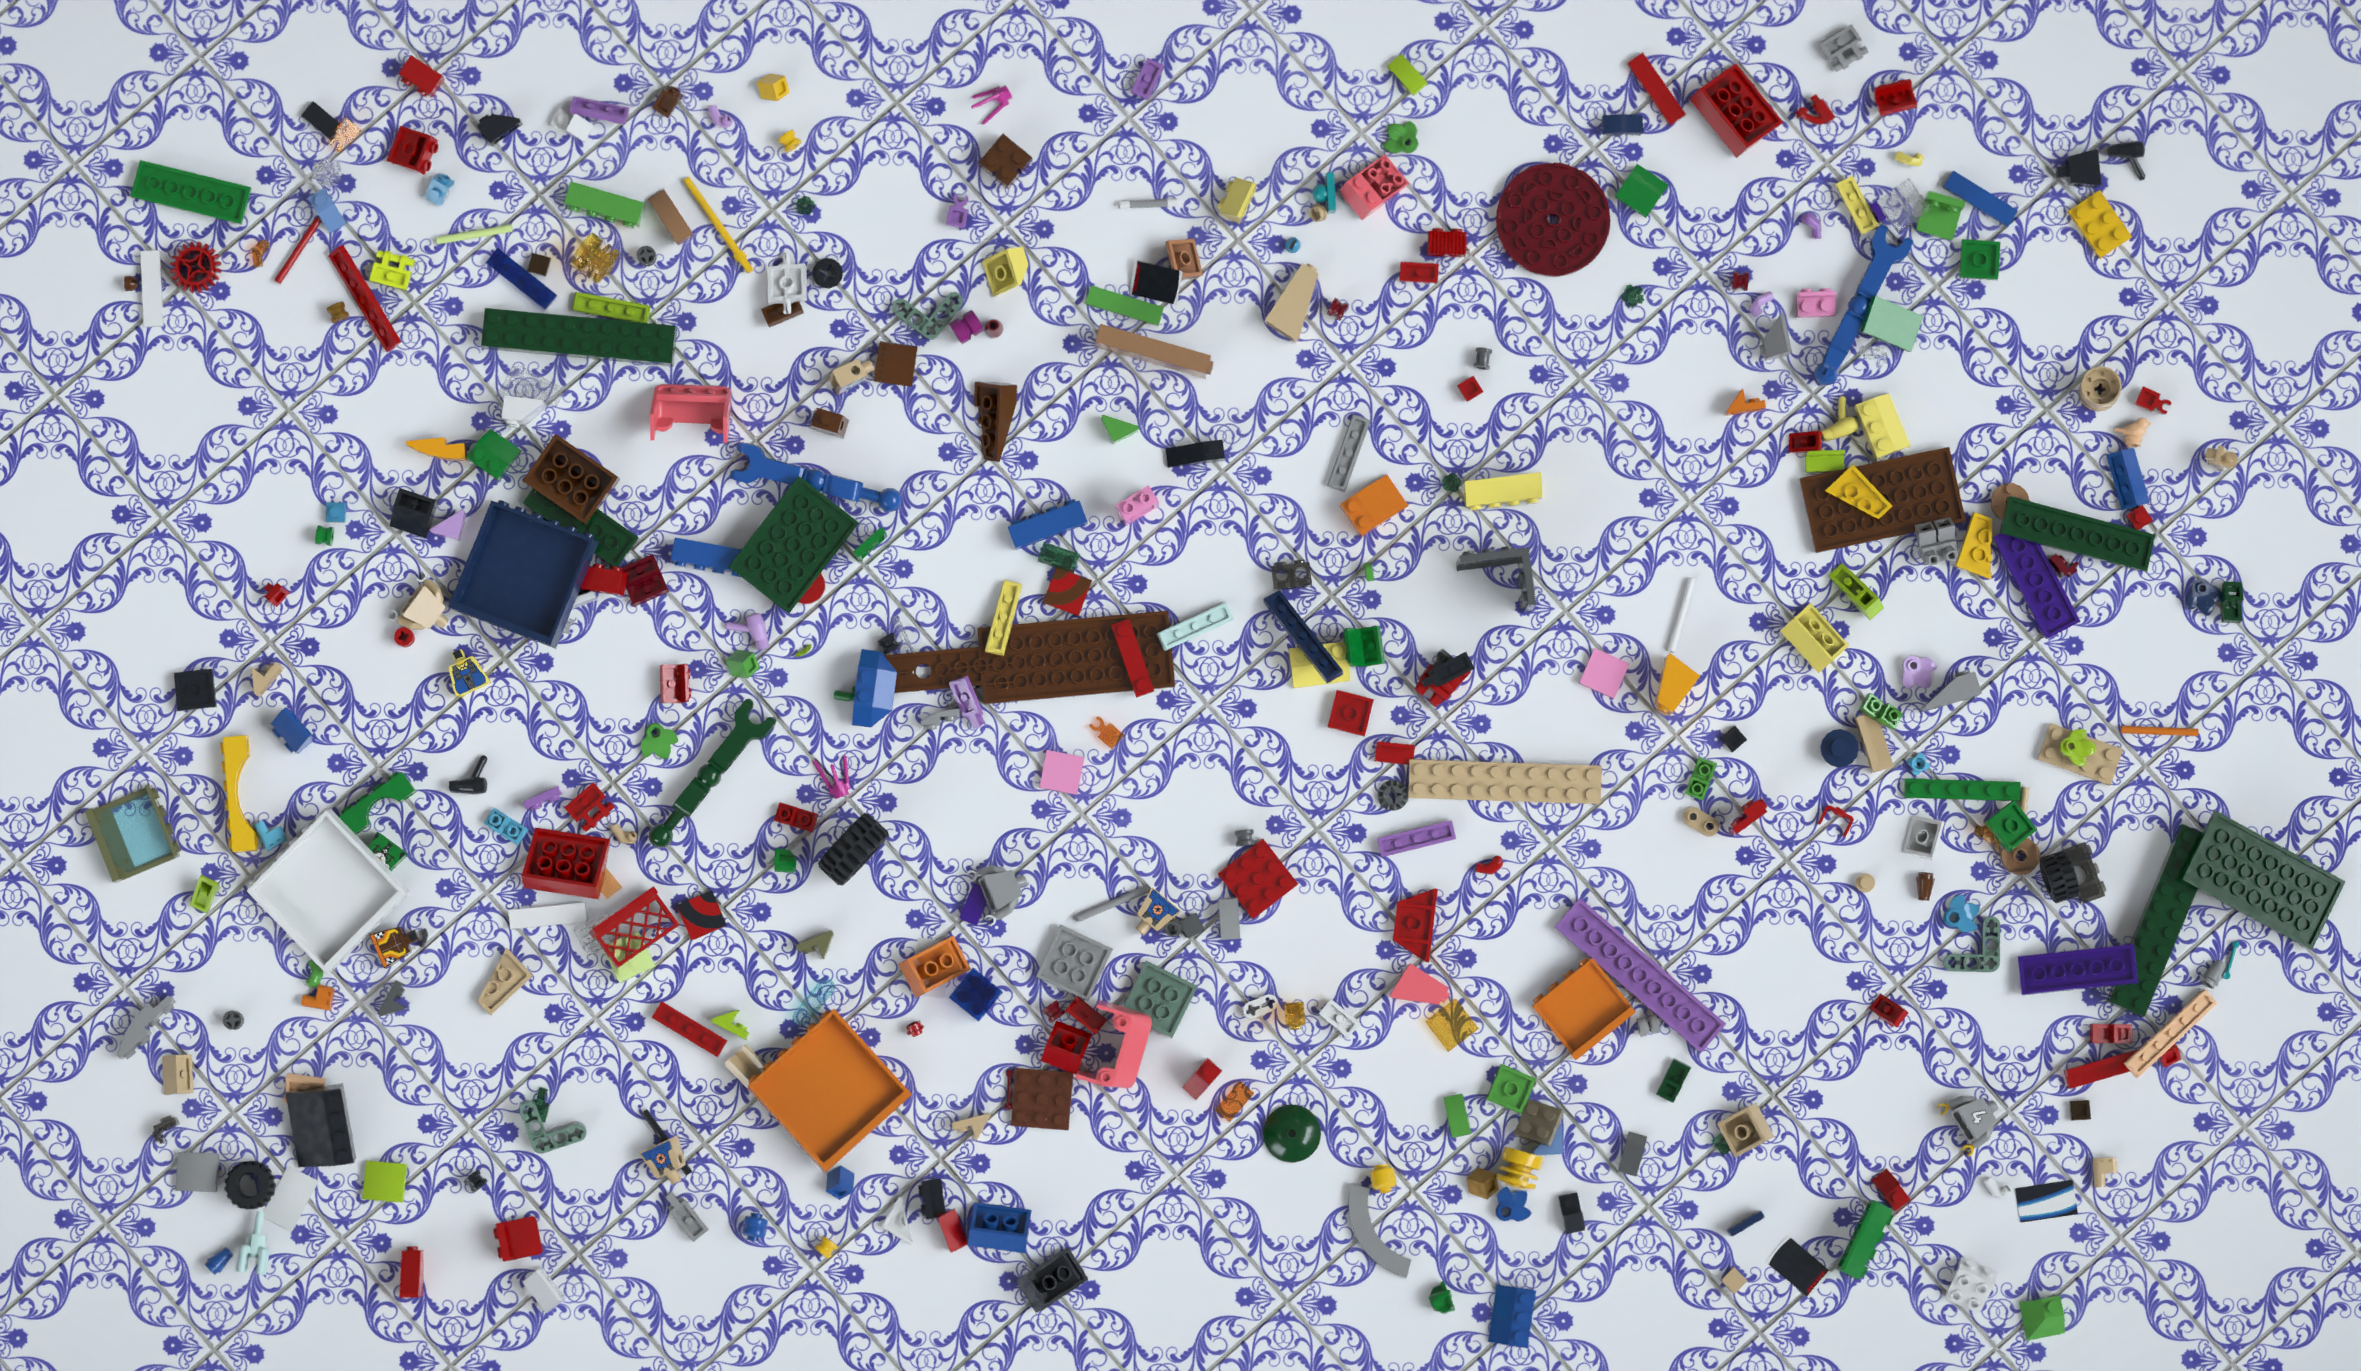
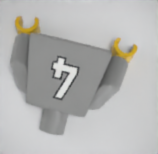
M1959 1096L1948 1101L1946 1105L1941 1103L1937 1106L1938 1108L1943 1105L1946 1108V1111L1940 1113V1115H1945L1951 1109L1949 1113L1967 1142H1972V1144H1964L1962 1146V1151L1966 1147L1971 1148V1151L1966 1156H1971L1975 1148L1978 1149L1990 1139L1994 1129L1993 1124L1996 1122V1117L1993 1113L1998 1110V1105L1995 1101L1991 1100L1986 1103L1983 1098L1976 1099L1974 1096Z

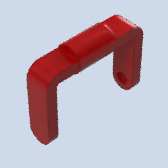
M1826 806L1817 824L1820 825L1827 810H1830L1834 814L1850 820L1843 833V837H1846L1854 821L1853 817L1846 814L1847 811L1837 806L1836 808Z

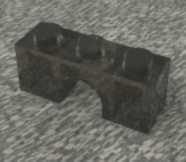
M2083 842L2061 850L2069 856L2073 866H2079L2085 871V880L2079 885L2078 899L2080 904L2082 905L2104 897L2106 887L2097 875L2100 873L2097 864L2092 862L2091 856L2093 853L2091 847Z

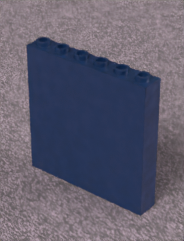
M491 500L448 607L556 649L599 542L590 533L584 532L580 534L577 533L578 529L567 525L564 528L560 526V522L550 519L548 522L542 520L543 516L533 512L532 515L526 514L527 510L518 506L513 509L509 507L507 502L499 500L497 503Z

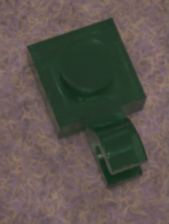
M540 1087L537 1100H531L536 1103L542 1121L545 1123L550 1103L545 1102L548 1089ZM532 1108L528 1109L529 1119L532 1118Z

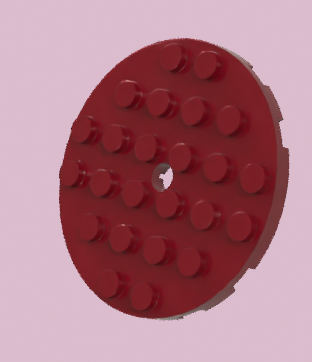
M1563 163L1538 164L1519 173L1503 191L1496 211L1497 234L1508 256L1523 269L1541 276H1566L1585 268L1603 249L1610 230L1609 204L1601 187L1584 171ZM1556 215L1559 221L1557 224L1552 225L1548 223V217Z

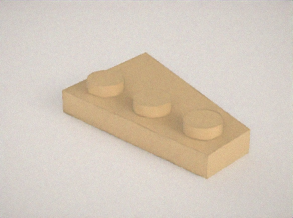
M507 947L477 1000L490 1015L533 977L531 972Z

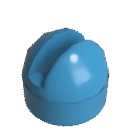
M1295 237L1289 238L1285 243V248L1289 253L1298 252L1301 246L1300 241ZM1293 240H1295L1296 243L1293 249H1290V245L1292 244Z

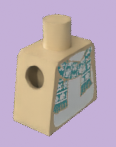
M856 359L833 370L829 381L836 394L839 395L864 382L867 373L873 371L874 366L870 360L861 363L859 359Z

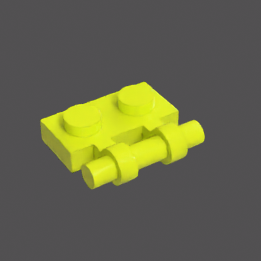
M378 250L376 258L383 259L382 264L374 262L369 281L407 291L412 272L405 270L406 265L414 267L415 259L408 258L407 255L403 254L402 256L395 255L387 250L385 252ZM389 262L399 263L398 268L388 266Z

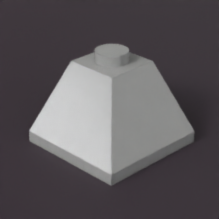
M1780 314L1763 339L1762 345L1759 346L1761 356H1765V361L1787 357L1792 352L1784 314Z

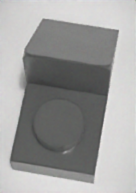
M395 980L377 1013L378 1015L386 1016L409 1009L396 1002L397 998L401 999L403 996L405 984Z

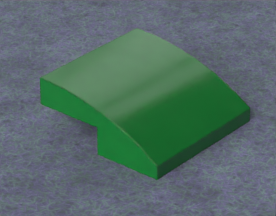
M1637 164L1615 195V198L1647 218L1667 189L1668 184Z

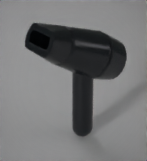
M2129 141L2107 146V155L2128 158L2138 179H2145L2146 176L2137 158L2143 157L2145 154L2143 142Z
M485 755L480 757L470 778L449 781L450 792L473 795L486 793L487 781L479 776L487 762V757Z

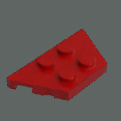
M1436 888L1397 902L1393 933L1394 942L1428 963L1430 960L1438 891Z

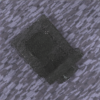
M169 1115L160 1119L161 1123L153 1126L154 1131H152L156 1142L159 1141L160 1144L167 1143L163 1132L180 1125L178 1117L172 1118Z

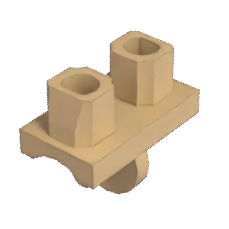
M2219 445L2218 450L2207 449L2205 459L2208 460V464L2215 465L2219 471H2224L2225 468L2232 469L2238 464L2237 455L2233 452H2228L2224 446Z

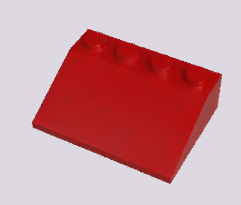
M1734 64L1701 87L1689 99L1736 158L1748 151L1783 123L1737 64Z
M535 828L521 875L524 888L599 900L604 882L610 839Z

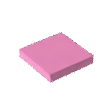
M1594 648L1579 684L1614 699L1629 667V663Z
M1046 750L1039 788L1077 795L1084 757Z

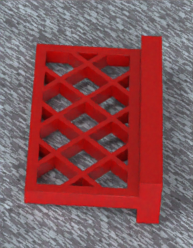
M654 886L592 928L589 932L592 938L597 940L617 969L679 926V923L658 896V891ZM656 901L660 906L659 913L649 912V905L652 902ZM636 913L645 914L644 924L633 922ZM648 915L658 917L657 926L647 925ZM661 917L668 918L673 925L669 928L660 927ZM619 925H630L629 934L618 933ZM633 926L643 927L642 937L631 935ZM646 928L655 929L656 937L653 939L645 938ZM606 934L614 935L613 945L605 944L602 937ZM617 936L628 938L626 948L616 946ZM631 939L641 940L638 950L629 948ZM615 949L626 951L625 959L619 962L614 956Z

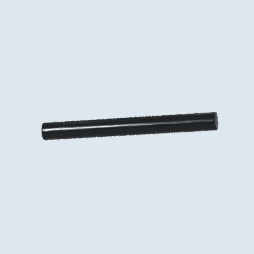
M648 1109L641 1113L661 1142L668 1140L669 1138ZM687 1163L681 1168L686 1176L692 1172Z

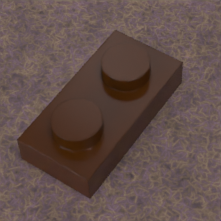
M800 302L791 303V314H788V311L787 314L783 313L784 306L782 303L772 304L761 309L769 328L804 313Z

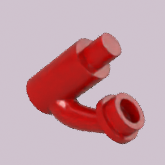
M1817 94L1813 95L1810 99L1814 103L1812 107L1818 114V117L1808 114L1809 110L1805 106L1795 112L1797 119L1801 117L1818 125H1826L1836 118L1824 99L1820 100Z

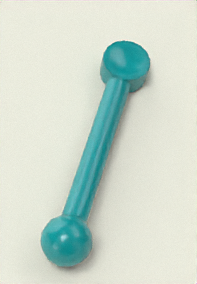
M2238 941L2232 942L2233 949L2226 972L2222 974L2223 979L2230 978L2229 972L2234 955L2240 945Z

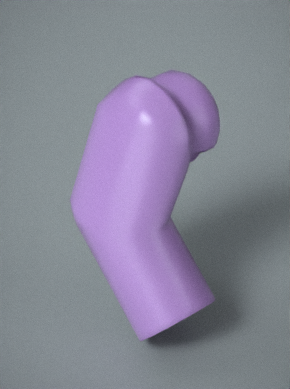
M716 105L708 108L715 125L723 128L731 126L733 123L731 116L721 115Z
M1768 291L1754 300L1750 306V312H1752L1754 317L1762 313L1760 307L1763 304L1774 299L1772 292Z

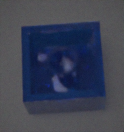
M972 968L949 998L980 1022L1004 992L975 968Z

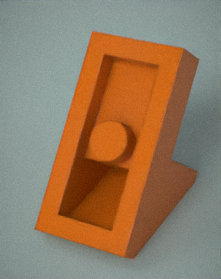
M1742 388L1726 411V416L1764 410L1766 408L1765 400L1760 401L1759 398L1749 399L1748 403H1746Z

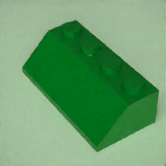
M1869 1200L1836 1270L1856 1280H1859L1860 1277L1864 1278L1868 1270L1866 1264L1868 1260L1872 1261L1877 1251L1874 1248L1877 1242L1881 1243L1885 1235L1882 1231L1885 1225L1889 1226L1893 1218L1891 1213L1893 1210L1875 1200Z

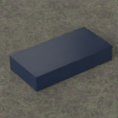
M1758 1211L1726 1231L1729 1236L1733 1237L1762 1220L1765 1216L1762 1211Z

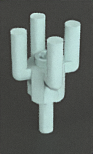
M256 1212L253 1234L247 1233L246 1245L240 1247L238 1272H247L249 1257L258 1258L256 1274L266 1275L269 1249L265 1247L267 1236L261 1235L264 1212Z

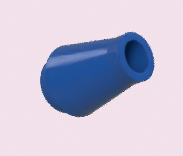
M225 1247L208 1258L205 1266L216 1275L218 1272L221 1273L234 1255Z

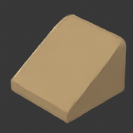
M1733 1267L1720 1281L1733 1294H1736L1747 1282V1279Z

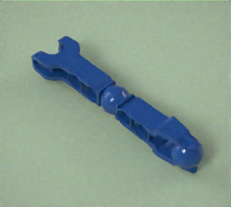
M1883 224L1877 228L1870 241L1873 258L1855 296L1848 302V310L1825 352L1823 362L1815 368V379L1820 385H1831L1837 380L1838 367L1847 356L1861 328L1872 296L1877 295L1891 265L1903 261L1913 244V240L1906 237L1900 246H1889L1885 240L1888 228Z

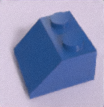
M286 707L282 709L271 723L274 727L272 731L278 738L283 737L286 741L284 745L291 753L295 751L299 754L316 739L292 710Z

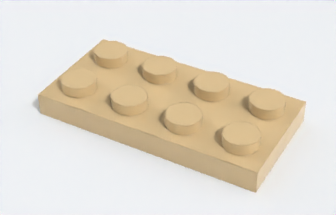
M2050 723L2037 760L2110 786L2123 749L2086 736L2087 740L2095 744L2097 750L2093 755L2085 757L2086 766H2076L2069 757L2064 756L2060 752L2061 741L2069 738L2072 730ZM2068 744V748L2072 750L2071 745Z

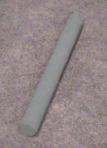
M1147 885L1077 914L1078 921L1081 922L1150 892Z

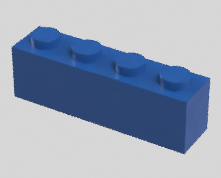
M1069 500L1064 503L1065 506L1057 508V506L1046 509V513L1041 515L1039 512L1028 516L1029 519L1025 521L1018 519L1010 522L1011 526H1008V530L1015 549L1024 548L1088 524L1080 500Z
M675 537L671 561L675 562V566L686 567L687 564L694 566L693 569L705 571V568L713 569V573L724 574V571L732 572L731 576L740 577L728 566L741 549Z

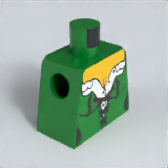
M376 832L368 847L390 871L395 869L409 855L379 832Z

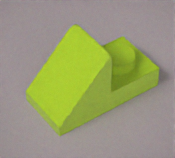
M200 875L190 906L207 914L215 895L221 888L219 883Z
M740 1010L712 1018L711 1020L714 1024L747 1040L750 1034L746 1031L748 1027L738 1022L736 1025L733 1024Z

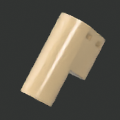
M2116 1157L2093 1158L2094 1188L2106 1187L2105 1173H2118Z

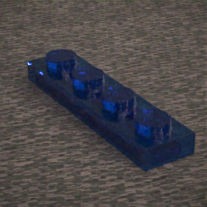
M499 248L486 261V264L544 310H547L556 299L557 294Z

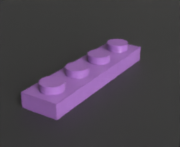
M1452 820L1377 838L1382 858L1455 840L1456 835Z

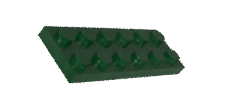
M534 488L523 502V504L543 516L547 521L553 519L560 522L561 527L566 528L568 525L578 529L577 533L583 534L587 532L594 535V539L599 542L595 554L614 567L620 566L639 539V537L599 509L584 524Z

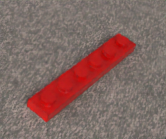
M344 245L338 246L328 255L386 353L392 351L402 341Z

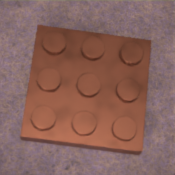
M1016 1068L1011 1126L1069 1131L1073 1073Z

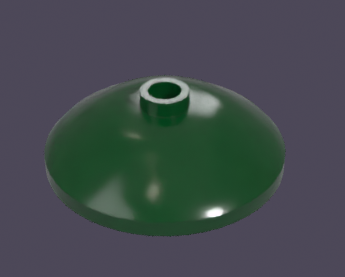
M1285 1105L1269 1115L1264 1125L1263 1138L1267 1149L1274 1157L1284 1162L1294 1163L1307 1159L1316 1151L1321 1139V1129L1317 1118L1310 1110L1299 1105ZM1290 1130L1296 1131L1295 1137L1289 1136Z

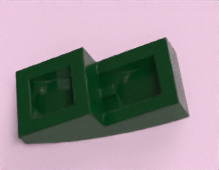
M2223 582L2221 594L2222 623L2242 622L2241 602L2244 601L2242 582Z
M1674 1058L1656 1095L1674 1103L1691 1066Z

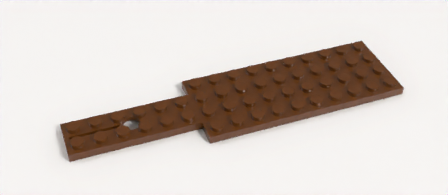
M1168 611L1013 624L1004 656L985 652L991 627L977 628L979 647L884 655L897 672L895 693L949 689V682L951 680L967 675L972 686L983 687L984 704L1129 692L1134 690L1111 625L1130 619L1153 688L1175 687L1172 648L1164 651L1157 636V633L1170 628ZM921 664H926L931 668V674L926 679H921L916 674V669Z

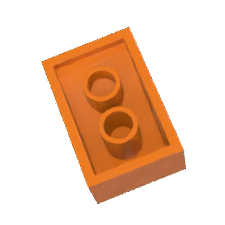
M1388 475L1383 476L1340 504V508L1361 538L1408 507V504Z
M954 935L899 963L916 998L971 970Z

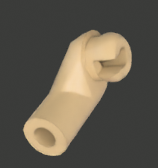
M618 823L610 828L620 843L633 844L638 838L635 831H623Z

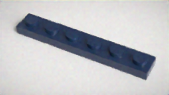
M1280 590L1263 599L1266 607L1326 683L1343 675L1341 667Z

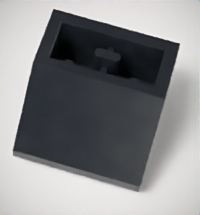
M399 488L393 505L390 527L427 538L439 502L435 499Z

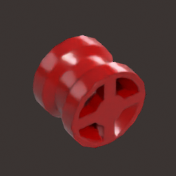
M401 627L396 630L394 640L398 645L405 648L414 643L415 635L410 629Z

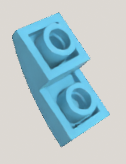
M496 808L492 809L483 823L518 846L529 830Z

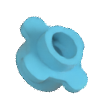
M1918 753L1916 757L1907 760V764L1911 766L1914 775H1919L1921 771L1930 768V764L1927 763L1923 753Z

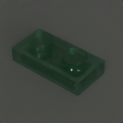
M1044 542L1037 562L1074 574L1080 554Z

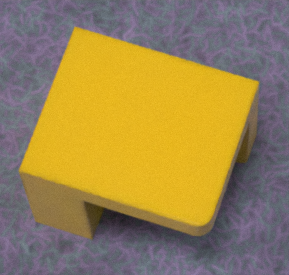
M769 73L757 81L761 99L779 101L790 93L784 75Z

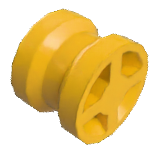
M794 130L786 132L778 139V142L784 145L786 153L793 151L802 143L799 138H796Z
M823 1235L821 1242L816 1244L814 1248L830 1259L832 1251L836 1250L838 1246Z

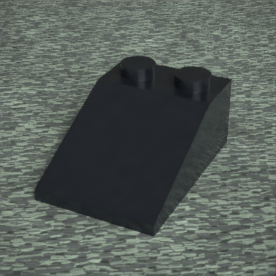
M1069 1247L1018 1278L1016 1282L1037 1313L1046 1309L1089 1279Z

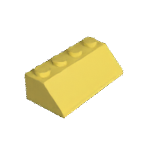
M1541 472L1465 481L1463 484L1465 508H1470V511L1481 510V506H1489L1492 509L1501 507L1500 504L1508 503V506L1520 505L1519 502L1527 501V504L1539 503L1538 500L1543 497Z

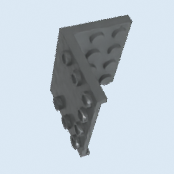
M1512 546L1501 547V551H1493V548L1483 549L1482 553L1474 554V551L1462 552L1463 554L1459 556L1456 562L1457 571L1518 564L1519 574L1516 578L1517 589H1521L1519 606L1520 609L1523 608L1524 613L1532 612L1536 606L1529 547L1513 549Z

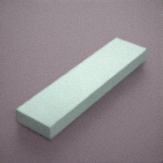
M1225 602L1157 633V636L1164 651L1228 623L1234 620Z

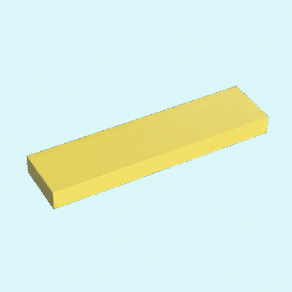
M1003 580L985 652L1004 656L1022 590L1021 583Z

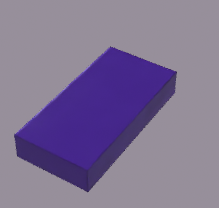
M973 884L959 919L975 926L978 925L987 903L980 885Z

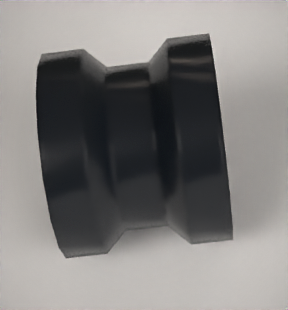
M894 632L877 641L883 647L884 655L901 647L900 643L895 640Z
M479 1170L473 1172L463 1181L471 1187L473 1194L488 1182L486 1178L480 1175L481 1172Z

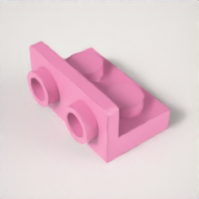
M1822 288L1820 292H1812V289H1802L1796 295L1797 318L1835 317L1836 291H1831V288Z

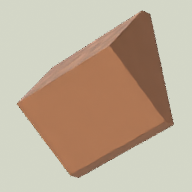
M1195 239L1169 240L1165 242L1171 269L1183 272L1181 281L1203 276Z

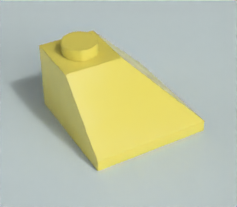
M1023 247L1006 249L982 261L993 297L1021 285L1029 265Z

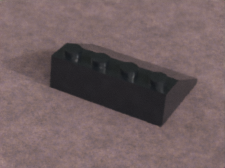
M343 1083L285 1092L298 1167L339 1166L354 1163L356 1153Z

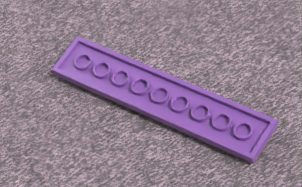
M1581 898L1575 902L1554 927L1589 958L1593 957L1603 970L1700 1053L1704 1051L1726 1025L1723 1020Z

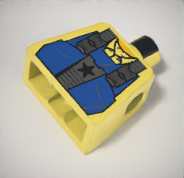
M462 649L452 653L455 664L449 666L448 669L456 697L460 698L492 683L474 656L466 658Z

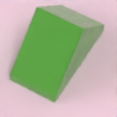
M1102 414L1101 420L1113 444L1137 433L1139 430L1137 425Z

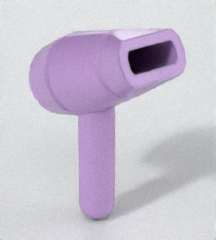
M760 613L749 615L746 618L747 624L732 622L725 624L727 630L749 632L758 651L769 648L765 623Z

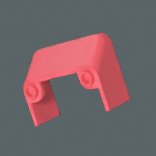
M660 384L656 386L650 411V439L655 440L656 430L667 431L672 427L673 423L711 424V430L718 434L723 433V443H727L730 429L731 390L725 386Z
M1099 1000L1096 1008L1115 1013L1113 1026L1118 1031L1125 1032L1115 1069L1102 1067L1097 1072V1075L1078 1070L1076 1078L1106 1087L1130 1088L1134 1085L1152 1027V1019L1145 1013Z

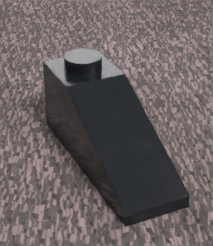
M1223 439L1166 448L1168 468L1225 461Z

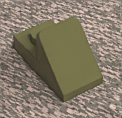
M831 930L796 945L799 953L804 952L806 955L815 951L814 947L818 946L822 958L825 959L834 933Z

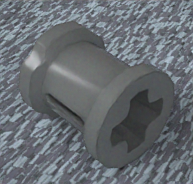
M1477 347L1476 362L1473 364V367L1489 370V359L1492 350Z

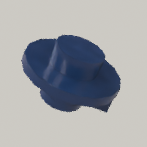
M1838 729L1825 735L1822 739L1820 750L1823 759L1829 765L1839 768L1853 763L1857 758L1859 746L1853 734L1849 731Z

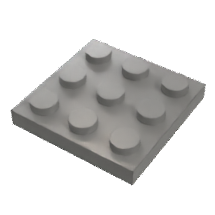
M1060 925L1036 977L1089 1001L1113 949Z

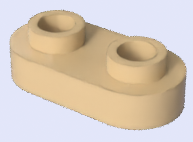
M1690 807L1683 813L1684 823L1704 836L1710 837L1718 832V821L1698 808ZM1691 813L1696 815V820L1690 819ZM1707 823L1713 825L1712 830L1706 828Z

